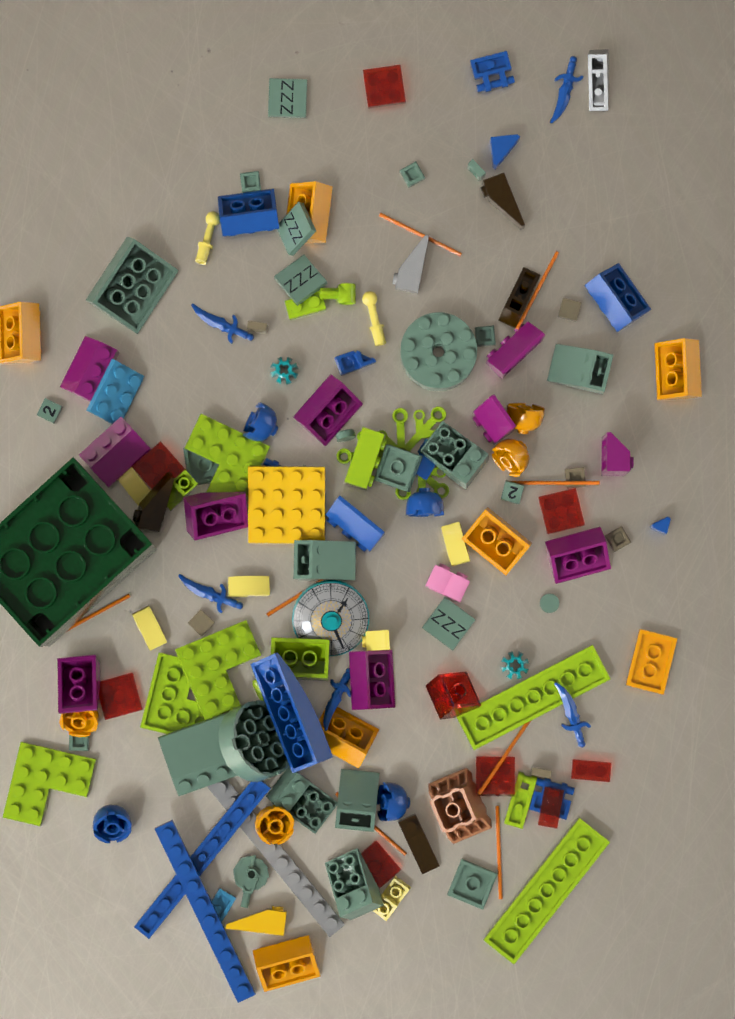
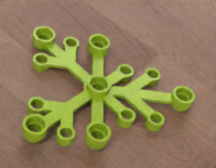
M442 407L433 408L431 418L423 425L425 413L422 410H416L413 415L416 421V434L406 444L404 423L407 421L408 413L403 408L396 409L392 416L394 422L397 423V444L387 436L384 430L378 432L385 434L386 444L411 452L410 450L422 438L431 437L435 430L430 429L436 422L444 421L446 411ZM441 412L442 417L436 418L435 413ZM398 413H402L404 415V418L402 420L397 419L396 416ZM416 413H422L423 417L421 419H417L415 416ZM361 431L357 434V440H359ZM346 448L340 449L337 452L338 462L348 464L352 460L354 452H350ZM379 451V458H382L384 451ZM343 453L348 455L346 460L341 459ZM437 467L432 470L427 480L418 476L416 492L419 491V488H426V483H428L434 489V493H437L441 499L447 497L449 487L445 483H438L431 477L443 478L446 474L438 475L437 470L439 468ZM396 488L395 493L398 499L406 500L409 498L411 490L405 496H401L399 494L400 489ZM439 488L445 489V493L443 495H440L438 493Z

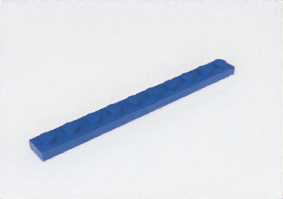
M264 781L250 782L190 856L199 876L271 789ZM177 875L173 877L134 926L148 939H150L185 895Z
M173 819L155 827L157 836L237 1002L239 1003L256 995Z

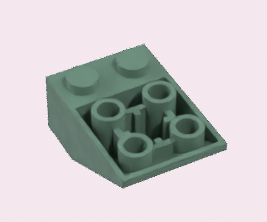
M556 344L547 381L603 395L613 354Z
M444 421L441 422L420 450L425 457L464 489L468 488L489 460L487 452Z
M294 540L293 579L300 581L356 580V542Z
M290 766L266 795L274 805L288 810L295 820L315 834L338 803L298 771L292 773Z
M341 769L335 828L374 832L380 773Z
M358 848L325 863L341 918L353 920L384 906L379 887Z

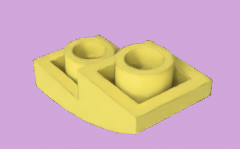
M133 467L118 479L138 506L151 491Z
M460 522L442 526L441 529L451 565L456 566L470 562L467 544L462 540L464 535Z
M269 576L228 577V596L270 595Z
M150 606L132 614L150 651L167 643Z
M395 876L381 894L384 906L373 910V912L387 921L411 887Z

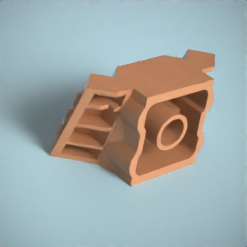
M467 768L428 784L429 794L432 799L430 804L442 833L446 832L448 839L453 844L492 828L491 818L487 815L486 806L478 794L477 785L472 779V773Z

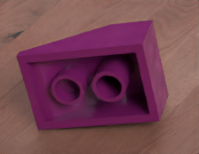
M494 394L472 413L474 415L472 417L477 427L481 426L485 431L483 436L488 443L492 441L494 445L511 434L516 427Z
M207 492L183 497L186 529L194 540L248 527L245 492Z
M96 655L57 658L58 713L98 710L100 663Z

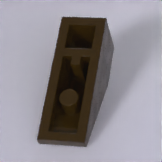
M505 173L483 180L482 187H480L483 197H487L488 201L520 230L524 229L525 223Z
M523 267L498 321L516 328L541 276L540 274Z
M167 472L139 503L138 509L134 511L133 521L138 528L160 532L175 479L172 473Z
M414 813L398 821L421 873L424 874L439 867L440 865L416 814Z

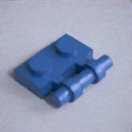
M507 51L470 60L474 79L482 78L483 80L482 84L476 85L478 92H489L493 88H505L509 84L515 83L513 76L506 77L505 72L512 70ZM499 74L500 79L489 81V76Z
M537 778L536 785L541 786L542 791H533L529 810L567 820L571 801L564 799L565 794L573 795L575 788L563 782L561 784L552 782L548 778ZM548 790L559 791L558 797L548 795Z

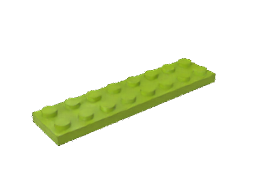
M591 645L456 715L473 750H476L562 705L561 696L554 682L564 687L573 699L610 680V677L594 646Z
M578 818L483 940L512 964H515L610 842L582 819Z

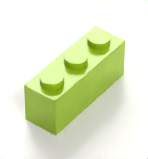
M365 427L362 428L344 481L346 484L367 490L368 486L372 487L375 478L372 472L374 468L378 469L381 460L378 454L380 450L384 451L387 442L384 439L385 434Z

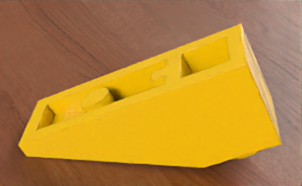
M272 906V909L267 908L228 922L226 929L284 936L287 911L283 910L282 906Z

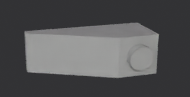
M609 49L590 50L588 53L589 111L609 110Z
M425 235L399 268V272L394 273L392 284L396 285V290L418 294L429 235Z

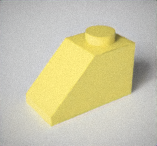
M389 630L367 631L366 636H362V647H366V651L390 650Z

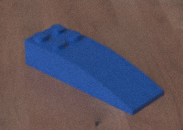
M277 652L250 664L292 773L333 758L311 702L279 653Z

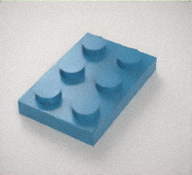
M111 359L86 411L111 424L120 417L124 419L144 376Z

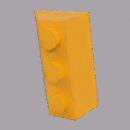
M317 181L290 184L286 215L298 202H302L316 229V232L306 243H326L333 186Z
M17 302L0 306V364L40 361L41 331L39 303Z
M683 338L655 343L657 400L702 397L699 340Z
M489 507L484 510L462 537L465 543L505 575L510 572L532 544V542Z
M337 707L330 720L328 730L325 731L323 724L324 710L319 721L331 753L359 768L379 729Z
M309 935L253 950L256 970L264 992L321 977Z

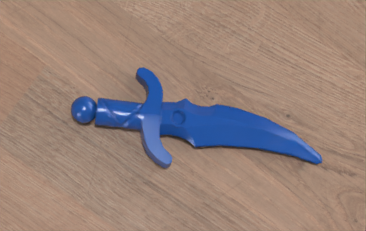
M575 56L570 57L566 74H561L554 79L555 81L564 79V82L559 88L557 106L550 123L557 120L566 109L570 100V92L573 89V82H579L583 79V76L578 78L573 76L577 62Z
M195 304L191 305L195 313L205 323L214 328H219L222 332H227L228 341L233 344L232 336L234 334L244 339L247 338L249 341L254 339L253 334L238 328V321L235 315H232L233 324H230L225 318L210 314Z
M179 574L183 584L194 594L207 598L211 602H217L219 613H223L221 610L223 603L237 609L243 608L242 602L226 596V589L223 584H220L222 592L218 593L213 587L195 583Z
M350 668L346 669L340 683H335L333 679L330 680L335 691L332 693V697L325 708L323 719L325 731L328 730L332 715L342 700L343 692H346L351 697V691L347 687L350 680Z
M554 682L563 702L565 716L571 724L565 725L562 723L561 726L566 730L574 731L578 746L583 748L585 741L581 727L587 726L590 728L591 725L586 721H580V715L577 713V707L571 695L564 687Z

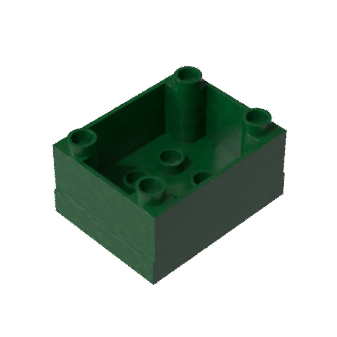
M72 457L0 523V604L39 647H50L157 549L83 466Z

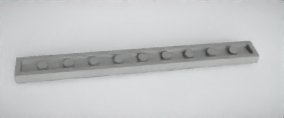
M227 779L207 786L226 811L239 797L238 792ZM252 811L240 828L327 935L331 937L345 925L344 922L280 844L269 845L260 839L255 830L256 815Z

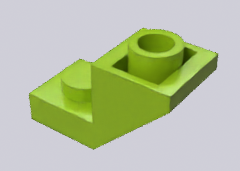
M186 470L174 479L167 504L170 511L184 500L183 497L188 496L198 485Z

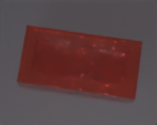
M572 759L571 779L610 782V762Z
M544 786L538 825L557 829L564 790Z

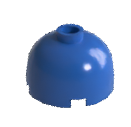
M259 402L255 406L258 408L255 413L251 412L243 430L247 432L243 436L254 441L267 440L270 435L274 436L278 430L276 425L277 417L274 410Z
M419 488V492L410 495L406 502V516L428 517L434 514L435 517L444 515L443 500L437 493L430 492V488Z
M383 782L384 785H380L378 788L376 805L380 804V811H377V815L381 821L398 820L403 817L406 810L410 807V798L407 797L406 791L400 785Z
M110 804L103 806L94 815L92 826L94 835L99 841L110 843V841L116 840L118 843L129 836L132 823L128 812L123 807Z

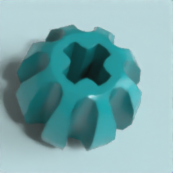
M282 357L277 358L279 364L272 363L271 368L276 370L270 372L271 377L278 376L276 383L281 384L282 380H286V385L292 383L289 378H297L298 373L293 372V370L299 369L297 363L291 365L290 363L293 359L287 357L286 361H282ZM281 367H283V368H287V367H288V369H287V370H288V374H285V373L280 374V373H281V369H280V368H281Z
M513 651L508 652L510 659L507 660L503 656L501 662L506 663V667H501L502 673L508 670L507 678L512 679V675L515 673L517 680L521 679L520 672L523 671L527 674L529 670L523 666L525 663L529 664L528 658L522 661L521 656L523 653L518 651V656L514 657ZM514 660H517L516 662L520 664L516 671H513V667H510V663H513Z

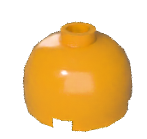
M509 403L506 412L516 425L517 433L529 434V431L536 430L542 424L544 407L535 404L528 406L525 405L526 403Z
M508 438L496 444L491 450L494 451L492 458L496 465L502 471L506 468L510 472L508 474L510 476H520L528 466L530 457L527 446L522 441Z
M97 710L62 713L59 723L63 730L65 728L69 731V735L87 737L91 732L97 730L99 714Z
M266 806L256 816L255 830L260 839L266 844H283L293 834L294 819L290 812L281 806Z

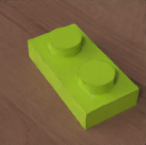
M319 291L298 306L292 299L285 301L290 320L326 310L324 299L319 297Z

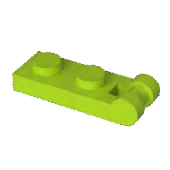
M518 772L504 824L523 829L537 776L531 775L530 777L524 775V772ZM522 782L529 784L528 789L521 788Z

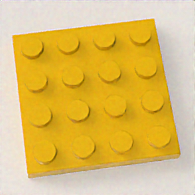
M248 466V543H294V540L325 541V466Z

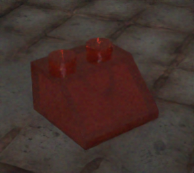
M467 672L438 674L425 685L440 720L458 717L481 706Z

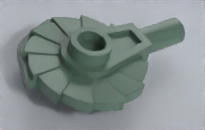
M256 855L242 857L233 869L235 884L243 889L244 892L241 901V907L248 908L253 891L259 890L263 885L265 886L267 878H269L267 870L269 868L262 859L256 858Z

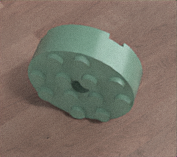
M435 312L423 315L416 319L404 333L400 349L401 363L407 376L422 388L431 391L450 390L463 383L474 368L477 358L475 336L463 320L452 314ZM437 347L441 348L444 354L441 357H436L433 354V350Z
M257 700L245 703L230 710L224 716L218 733L220 749L227 766L236 775L247 781L260 782L279 775L288 768L289 763L265 701Z

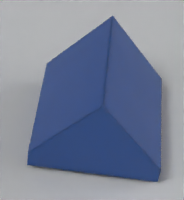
M666 517L651 524L650 528L666 535L671 519Z

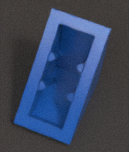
M518 134L490 137L492 167L495 170L519 142L520 136Z

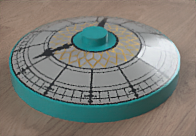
M324 580L314 583L299 595L294 604L292 612L293 629L299 639L330 640L329 656L345 654L359 645L362 641V636H365L368 630L369 611L366 601L361 593L348 583L338 580Z

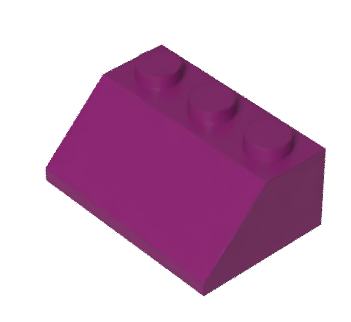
M529 321L525 325L522 323L519 330L515 328L514 331L516 333L511 338L508 335L500 343L502 346L498 350L493 349L486 356L488 358L486 364L501 379L541 343L545 337V334Z
M85 336L60 387L91 402L111 359L116 360L119 351L98 340Z
M330 374L293 418L326 446L363 403L340 380Z
M120 417L85 448L79 456L109 488L149 452L151 448Z
M607 432L602 437L601 476H625L633 468L634 458L630 457V451L611 432Z
M601 527L545 541L555 584L611 569L607 542Z
M392 650L349 652L352 710L395 708Z

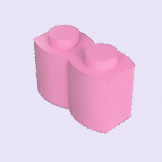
M444 564L435 565L425 587L460 603L470 583L467 580L468 576L460 572L454 574L449 571L450 567Z

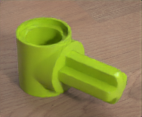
M342 283L337 288H320L319 297L320 299H337V302L341 305L356 304V284Z

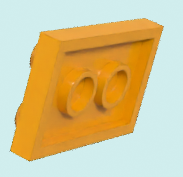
M639 629L625 685L664 695L677 638Z

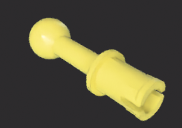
M211 211L206 215L208 225L203 242H198L199 249L195 258L198 264L206 265L209 252L213 248L210 244L215 226L220 223L219 214L215 211Z
M367 291L364 293L362 301L368 306L372 327L369 330L372 331L375 346H381L386 344L383 331L384 324L379 323L375 306L377 295L372 291Z

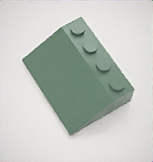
M126 237L86 301L138 334L179 270L137 240Z
M227 713L158 737L178 796L238 776L227 766L219 744L218 733L220 725Z

